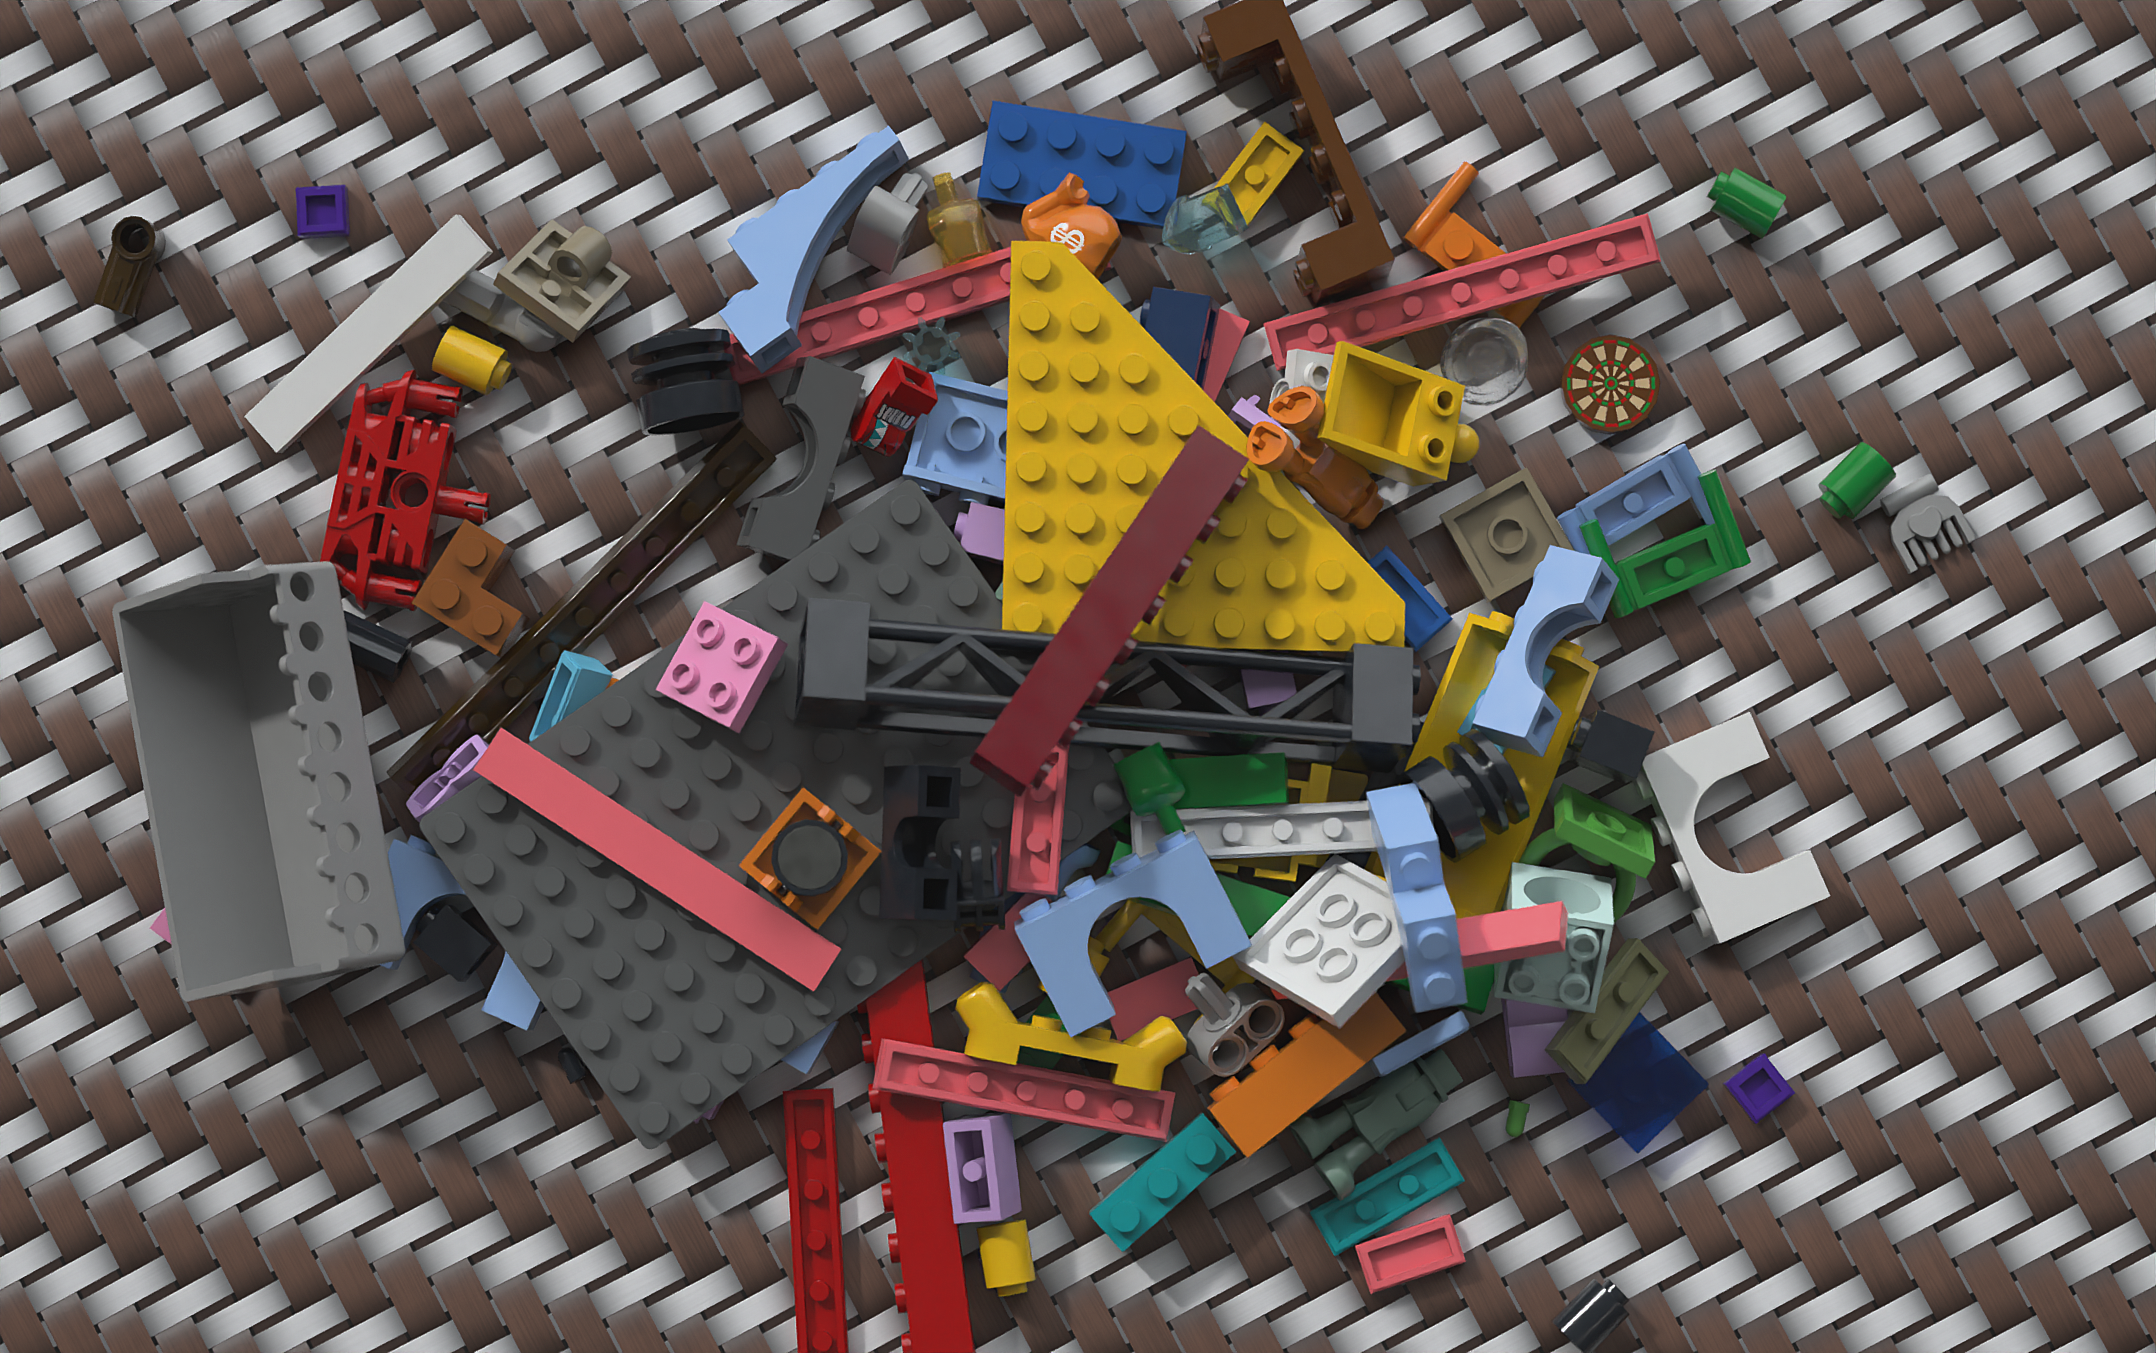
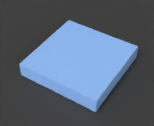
M1461 1010L1375 1056L1368 1063L1376 1076H1385L1469 1030L1470 1024Z

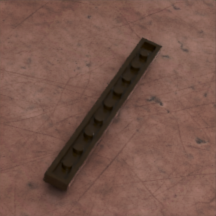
M739 421L386 771L389 777L411 796L427 778L441 770L450 756L473 736L478 734L490 745L500 728L505 730L550 685L564 650L582 654L777 458Z

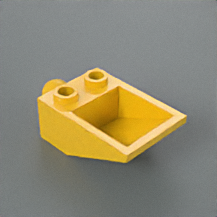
M1344 341L1336 342L1324 401V415L1320 421L1317 436L1319 440L1361 464L1371 472L1413 487L1447 481L1450 461L1454 463L1468 462L1474 458L1479 449V438L1475 430L1468 425L1458 424L1465 385Z

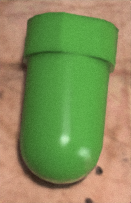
M1515 1100L1509 1101V1112L1505 1126L1509 1136L1518 1137L1523 1133L1530 1104Z

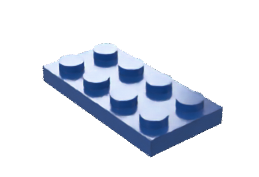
M992 101L977 200L1025 208L1030 203L1055 191L1070 172L1084 181L1083 188L1090 195L1087 205L1101 207L1116 222L1171 231L1187 131Z

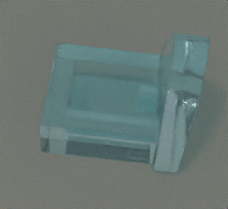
M1228 184L1191 198L1188 195L1177 198L1165 218L1162 234L1163 244L1180 253L1197 254L1210 250L1213 244L1237 236L1248 229V225Z

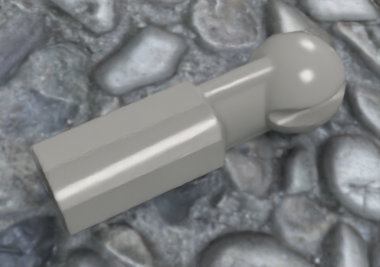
M474 270L442 300L471 317L516 339L526 349L534 352H544L554 348L563 336L494 286V279L477 270Z

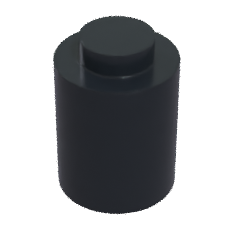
M1593 1279L1551 1322L1582 1353H1592L1630 1315L1624 1308L1630 1300L1609 1279L1602 1285Z

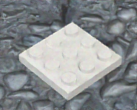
M1334 854L1250 939L1251 947L1233 956L1242 971L1339 1028L1405 961L1387 882L1337 854Z

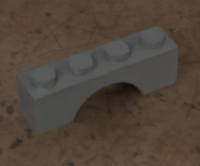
M811 356L797 358L782 405L796 418L803 431L806 444L804 464L797 478L785 490L773 496L751 499L736 544L737 546L788 563L819 541L820 531L815 528L821 510L826 511L829 508L834 496L835 483H832L831 479L836 464H842L850 447L851 438L846 433L851 418H856L863 407L866 390L861 387L865 376Z

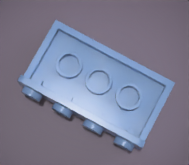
M929 372L933 378L938 402L928 415L922 413L917 420L907 463L904 465L902 473L904 480L915 481L923 493L939 496L940 489L960 493L958 500L963 503L971 504V502L988 506L990 500L1005 504L1008 391Z

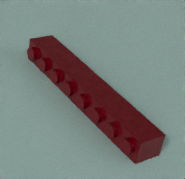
M1198 425L970 760V764L1020 798L1029 784L1037 790L1040 788L1055 766L1047 758L1056 744L1059 743L1067 748L1082 726L1083 722L1075 717L1085 702L1095 707L1111 683L1110 680L1103 676L1111 663L1115 661L1122 666L1139 642L1131 634L1140 620L1148 625L1151 624L1166 602V599L1159 595L1165 583L1169 579L1176 585L1194 560L1186 552L1195 539L1202 544L1206 543L1221 520L1213 513L1222 499L1232 504L1248 479L1240 474L1249 461L1247 457Z

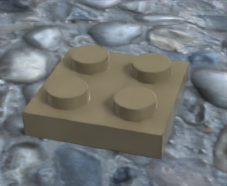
M1527 467L1439 516L1487 603L1532 579L1537 565L1544 560L1550 545L1574 551Z

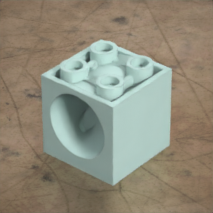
M1512 862L1502 911L1563 901L1568 911L1565 951L1494 963V997L1595 1013L1614 926L1611 878Z

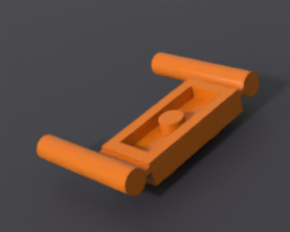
M1465 161L1403 237L1406 243L1419 250L1443 271L1507 254L1456 213L1452 214L1449 212L1479 175L1478 170ZM1546 295L1494 309V311L1504 317L1510 325L1519 329Z

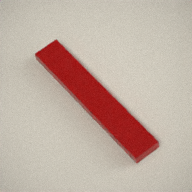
M834 1088L783 1091L798 1353H849Z

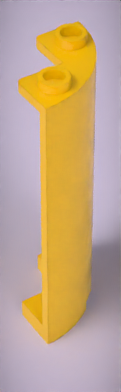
M1495 611L1491 612L1489 618L1472 613L1468 614L1405 771L1429 756L1437 759L1447 768L1443 748L1451 742L1460 745V737L1462 735L1457 733L1481 691L1486 689L1495 673L1494 667L1497 656L1506 648L1513 632L1514 618ZM1564 639L1559 640L1552 648L1545 662L1546 665L1556 670L1555 675L1545 689V693L1562 714L1544 756L1539 757L1507 748L1503 754L1514 770L1529 804L1530 816L1516 825L1509 822V829L1501 835L1491 832L1482 823L1486 835V844L1456 863L1447 859L1440 852L1444 886L1455 911L1456 919L1501 911L1512 862L1519 863L1526 849L1567 748L1566 746L1576 720L1580 716L1599 669L1598 665L1582 657L1584 648ZM1371 852L1364 870L1386 881L1378 852Z

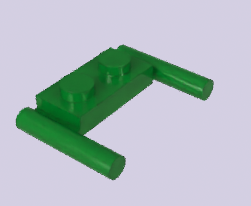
M1716 469L1698 476L1715 523L1703 525L1617 561V564L1613 560L1598 519H1593L1579 525L1590 555L1603 558L1619 578L1609 602L1614 618L1626 616L1634 610L1686 590L1732 569L1751 563Z

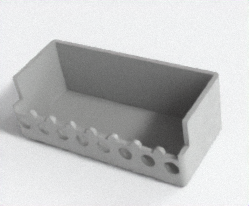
M324 561L263 565L242 571L200 573L116 603L113 606L112 613L182 999L188 1002L297 985L400 960L405 954V945L335 566L330 562Z

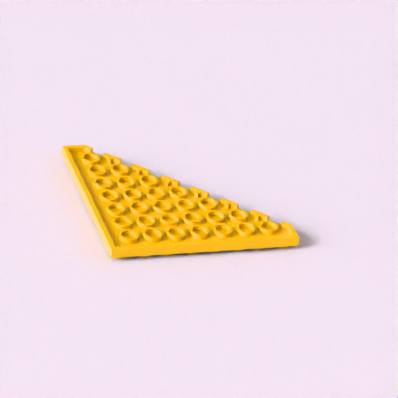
M1011 241L1002 600L1003 630L1051 634L1058 632L1198 425L1248 458L1246 448L1248 437L1062 242ZM1249 460L1240 473L1248 479L1232 504L1222 499L1213 513L1221 520L1206 543L1202 544L1195 539L1186 552L1194 560L1177 585L1168 579L1159 592V595L1166 599L1160 611L1150 625L1140 620L1131 634L1139 641L1245 650L1348 652L1354 643L1404 647L1405 602L1280 471H1263L1258 469Z

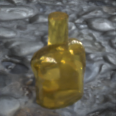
M950 172L934 176L932 180L940 206L929 211L926 219L931 235L938 247L943 267L945 268L992 253L978 200L974 198L959 199Z

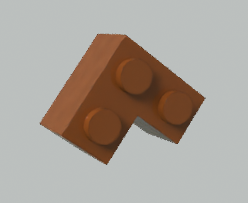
M464 519L412 604L499 658L515 644L530 620L528 616L489 593L515 550Z

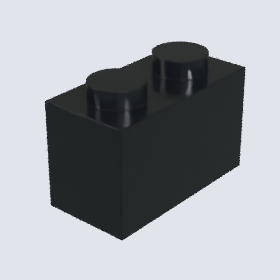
M1598 709L1587 715L1586 718L1581 717L1580 721L1576 720L1566 746L1568 749L1573 750L1569 762L1625 784L1637 779L1655 731Z

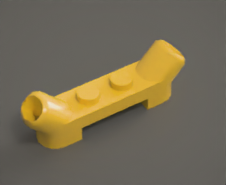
M981 982L963 993L956 1003L955 1009L969 1028L964 1054L981 1059L1016 1065L1021 1045L1111 1063L1108 1079L1112 1083L1160 1092L1164 1067L1186 1053L1187 1042L1174 1022L1165 1016H1159L1126 1040L1119 1041L1110 1039L1112 1030L1096 1026L1070 1037L1067 1030L1061 1029L1062 1020L1033 1015L1031 1023L1018 1021L994 984L989 982Z

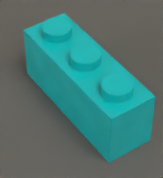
M1201 1112L1089 1211V1214L1123 1252L1236 1151Z

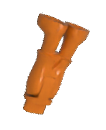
M1307 386L1290 389L1276 397L1269 404L1268 414L1281 427L1298 438L1300 443L1295 449L1292 439L1283 429L1270 422L1261 421L1253 426L1249 434L1246 446L1248 459L1258 469L1266 472H1278L1282 469L1289 481L1302 486L1321 508L1335 515L1340 521L1353 523L1358 529L1368 527L1382 509L1384 499L1378 494V485L1371 479L1365 467L1317 438L1319 422L1325 410L1321 397Z

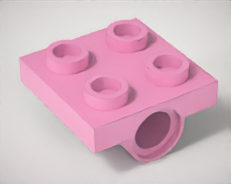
M704 601L656 690L721 725L740 733L788 644L780 638Z

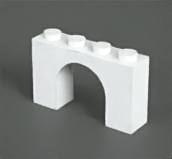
M1750 712L1645 756L1638 777L1633 780L1642 800L1649 798L1657 817L1652 818L1651 823L1662 846L1669 844L1677 863L1671 865V870L1682 892L1689 890L1697 909L1691 911L1694 924L1702 938L1709 936L1712 944H1720L1830 897L1810 850L1800 852L1756 872L1743 874L1727 871L1714 864L1704 854L1697 842L1694 831V815L1703 793L1719 779L1770 758Z

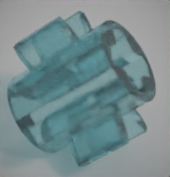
M919 317L918 326L921 331L916 336L911 333H903L902 335L906 340L913 342V350L905 353L902 357L904 360L917 357L921 361L919 369L926 371L928 364L936 365L938 372L944 375L945 367L942 361L947 356L952 359H960L961 357L957 352L950 350V342L958 339L961 335L959 332L946 335L942 331L945 324L944 317H940L937 320L935 328H927L925 320ZM930 331L934 338L942 336L945 340L946 345L939 349L941 357L937 360H932L929 354L920 355L918 353L917 347L924 343L922 335L925 332Z

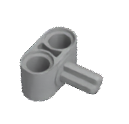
M908 173L903 174L891 193L875 186L867 196L857 215L846 251L891 275L909 246L920 214V210L916 207L928 191V185L922 180V176L917 173L912 175Z
M1202 973L1197 977L1192 976L1188 980L1189 985L1186 987L1185 993L1203 1016L1189 1030L1186 1039L1187 1048L1191 1055L1217 1076L1228 1077L1239 1072L1281 1031L1285 1021L1281 1005L1254 984H1238L1225 994L1206 973ZM1257 1008L1253 1016L1250 1017V1014L1253 1012V1010ZM1221 1042V1045L1218 1047V1049L1214 1051L1215 1047Z

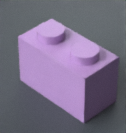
M1004 1112L970 1114L944 1122L943 1129L954 1224L998 1221L1021 1212L1022 1207L1011 1114Z

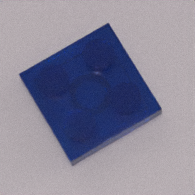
M1640 1012L1586 1084H1576L1570 1077L1566 1080L1636 1154L1643 1150L1709 1085L1697 1070Z

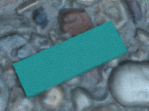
M1437 1137L1354 1185L1355 1190L1342 1201L1335 1196L1309 1211L1333 1255L1336 1256L1463 1183L1465 1180L1440 1137Z

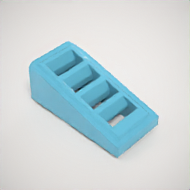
M564 650L548 687L529 741H533L603 692L613 674L595 658Z

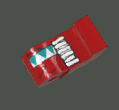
M893 357L865 400L859 415L853 421L851 428L852 441L885 457L892 456L902 444L906 432L911 430L921 414L928 415L938 402L932 375L897 357ZM906 377L910 378L915 384L907 381Z

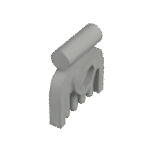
M1931 474L1880 499V504L1888 517L1896 514L1889 527L1890 538L1908 574L1916 571L1918 568L1908 552L1904 541L1907 542L1918 564L1922 567L1927 564V560L1916 540L1922 541L1932 560H1937L1939 557L1931 541L1936 538L1945 554L1951 551L1948 542L1940 530L1941 523H1943L1955 547L1959 548L1963 545L1950 517H1953L1966 543L1976 539L1959 506L1948 496L1932 495L1938 492L1939 489Z

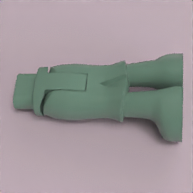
M1439 1049L1425 1060L1418 1057L1412 1062L1382 1076L1361 1094L1351 1099L1342 1100V1106L1331 1113L1317 1119L1302 1114L1288 1127L1305 1155L1312 1160L1324 1152L1338 1137L1353 1128L1358 1135L1357 1137L1313 1163L1314 1168L1325 1184L1342 1201L1355 1190L1353 1176L1355 1170L1373 1154L1380 1155L1393 1140L1427 1120L1439 1107L1440 1102L1444 1103L1448 1100L1446 1093L1462 1083L1463 1079L1445 1052Z

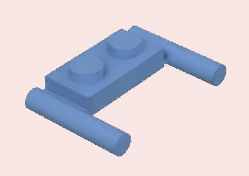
M1685 444L1674 447L1664 456L1659 455L1577 503L1574 509H1570L1557 517L1574 551L1588 555L1590 553L1579 525L1593 519H1598L1608 546L1678 506L1690 497H1692L1705 523L1709 525L1715 523L1698 480L1701 472Z

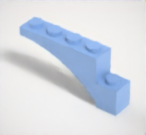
M889 126L879 133L874 132L865 136L857 144L855 150L839 161H832L824 165L814 179L800 189H793L783 194L773 208L759 218H751L742 223L735 234L727 239L738 259L757 285L750 290L746 289L736 293L728 301L727 306L719 311V314L761 374L802 346L797 338L799 323L808 291L824 255L839 230L869 195L871 190L909 160L899 138Z

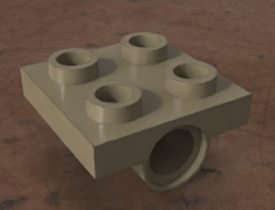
M551 219L498 272L493 285L573 343L626 289L631 276L610 262L611 246L607 238L600 231L593 227L583 226L579 227L572 234Z

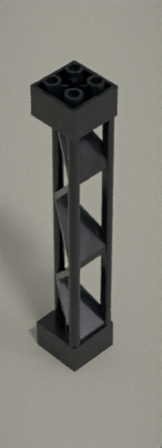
M809 598L799 634L794 725L846 730L865 728L985 738L997 720L883 710L888 706L1001 715L1026 677L989 649L1043 653L1056 634L870 619V603ZM868 639L938 644L874 684L866 685ZM1139 641L1126 659L1131 661L1105 677L1111 683L1095 707L1085 702L1075 717L1082 722L1209 732L1212 737L1080 727L1069 745L1143 750L1160 742L1164 752L1205 756L1285 752L1287 762L1330 765L1332 768L1390 773L1400 759L1406 757L1412 743L1416 744L1418 741L1420 716L1418 713H1412L1413 695H1417L1420 688L1421 670L1419 665H1413V648L1354 643L1345 657L1341 658ZM960 651L998 695L911 688ZM1182 665L1322 677L1263 716L1257 717L1247 714ZM1151 666L1189 711L1103 703ZM1333 688L1332 723L1293 719ZM1269 737L1328 741L1332 742V747L1267 742L1265 740Z

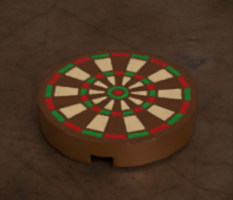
M1611 334L1591 338L1576 348L1563 367L1560 382L1563 404L1570 415H1573L1575 420L1588 430L1608 435L1629 431L1645 420L1657 403L1660 388L1657 365L1647 350L1630 338Z

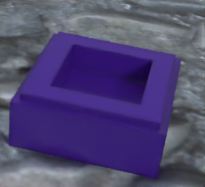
M346 185L296 187L297 229L300 239L350 236L348 188Z
M1761 1053L1723 1083L1754 1124H1757L1795 1094L1764 1053Z

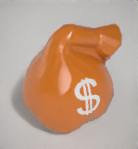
M1069 172L1055 191L1025 207L1021 220L1022 229L1027 241L1062 242L1099 280L1118 250L1122 236L1118 224L1109 213L1099 206L1087 205L1090 195L1083 188L1084 181L1077 175Z

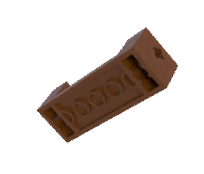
M1242 0L1203 16L1202 31L1197 35L1199 45L1196 46L1206 73L1215 71L1219 83H1222L1273 62L1274 66L1270 68V73L1280 95L1288 93L1291 99L1293 111L1289 112V117L1299 140L1307 137L1310 143L1312 156L1308 157L1314 177L1319 185L1326 182L1331 192L1332 201L1328 202V208L1338 229L1301 244L1297 261H1295L1296 269L1292 271L1302 296L1307 297L1311 295L1315 306H1319L1388 277L1395 258L1284 1Z

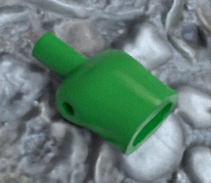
M1160 742L1113 764L1136 816L1146 817L1155 814L1165 835L1177 830L1186 831L1174 807V804L1183 798L1186 790L1174 767L1169 762Z

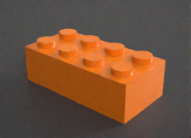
M1376 991L1340 1028L1322 1017L1317 1018L1314 1013H1309L1287 1031L1293 1039L1278 1050L1274 1044H1271L1249 1062L1253 1071L1238 1082L1232 1075L1211 1091L1209 1095L1214 1102L1207 1109L1241 1152L1248 1158L1407 1030Z

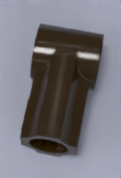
M129 216L120 220L112 230L111 241L113 246L93 303L136 318L155 262L161 258L165 251L166 240L164 233L157 225L142 217ZM145 228L149 234V244L142 252L132 253L128 244L130 235L137 229Z

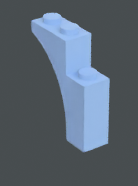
M1415 783L1366 792L1372 837L1383 866L1396 916L1416 1012L1467 1003L1456 914L1444 886L1438 838L1418 787Z

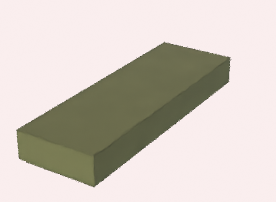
M1628 938L1604 970L1595 1013L1574 1010L1544 1050L1576 1084H1586L1669 971L1638 938Z

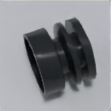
M700 328L672 330L633 344L627 349L630 364L644 366L631 373L632 381L635 384L656 385L657 390L647 393L636 400L641 429L644 435L655 436L693 432L724 425L745 416L739 383L734 380L715 379L716 374L724 372L735 365L732 354L718 353L731 346L728 330Z
M1474 728L1460 737V745L1451 742L1443 748L1447 768L1437 759L1429 756L1399 775L1400 785L1415 783L1421 797L1428 798L1432 803L1433 825L1438 838L1439 851L1454 863L1486 844V835L1482 823L1491 832L1501 835L1509 829V822L1516 825L1530 816L1528 801L1514 770L1495 745L1482 732Z

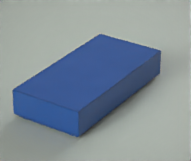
M1387 545L1367 562L1405 602L1404 642L1410 648H1413L1414 653L1453 620Z

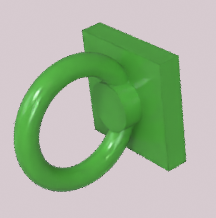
M1562 783L1554 797L1555 827L1537 836L1527 846L1519 863L1539 866L1542 859L1549 852L1567 844H1571L1577 853L1591 862L1603 866H1609L1612 863L1616 874V885L1612 895L1613 921L1615 923L1625 913L1633 899L1636 875L1646 879L1655 864L1652 825Z

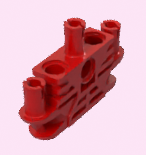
M416 369L405 372L399 380L384 383L382 387L370 390L367 382L360 384L355 395L320 562L327 561L335 566L337 579L340 581L341 586L356 597V604L362 610L367 609L369 602H374L415 612L417 606L412 604L415 597L399 593L402 591L418 594L422 587V581L376 573L378 564L389 567L395 565L404 570H409L411 567L416 572L426 574L439 515L466 519L483 525L488 517V512H485L484 509L468 506L476 505L490 508V493H480L446 486L457 430L451 424L441 423L439 427L432 420L424 419L422 423L416 417L410 416L411 409L457 418L460 407L456 403L442 401L441 399L462 403L463 389L458 386L452 387L417 380ZM383 401L392 402L387 416L372 413V404ZM402 426H404L403 432H402V437H401V442H400V446H399V451H398L397 460L395 461V459H396V454H397V450H398V445H399V440H400V435H401V431H402ZM393 473L399 474L391 486V499L397 509L386 507ZM415 483L426 484L428 488L426 501L418 507L407 506L405 501L407 489ZM383 518H384L383 526H382V531H381V535H380V540H379V545H378V550H377V554H375V553H376V548H377L378 539H379L380 529H381V525H382V520H383ZM343 554L358 556L357 572L347 569L339 562Z

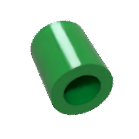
M1734 167L1730 175L1722 171L1719 173L1706 197L1714 201L1710 211L1763 239L1787 195Z
M1860 442L1818 484L1819 489L1823 493L1819 497V501L1836 518L1840 519L1843 515L1854 519L1896 478V473L1891 465L1875 449L1864 442Z

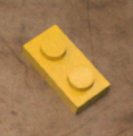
M1264 121L1206 197L1205 203L1245 232L1301 158L1304 150Z

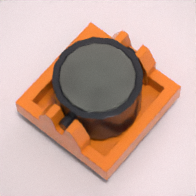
M803 787L739 864V867L818 930L882 851Z

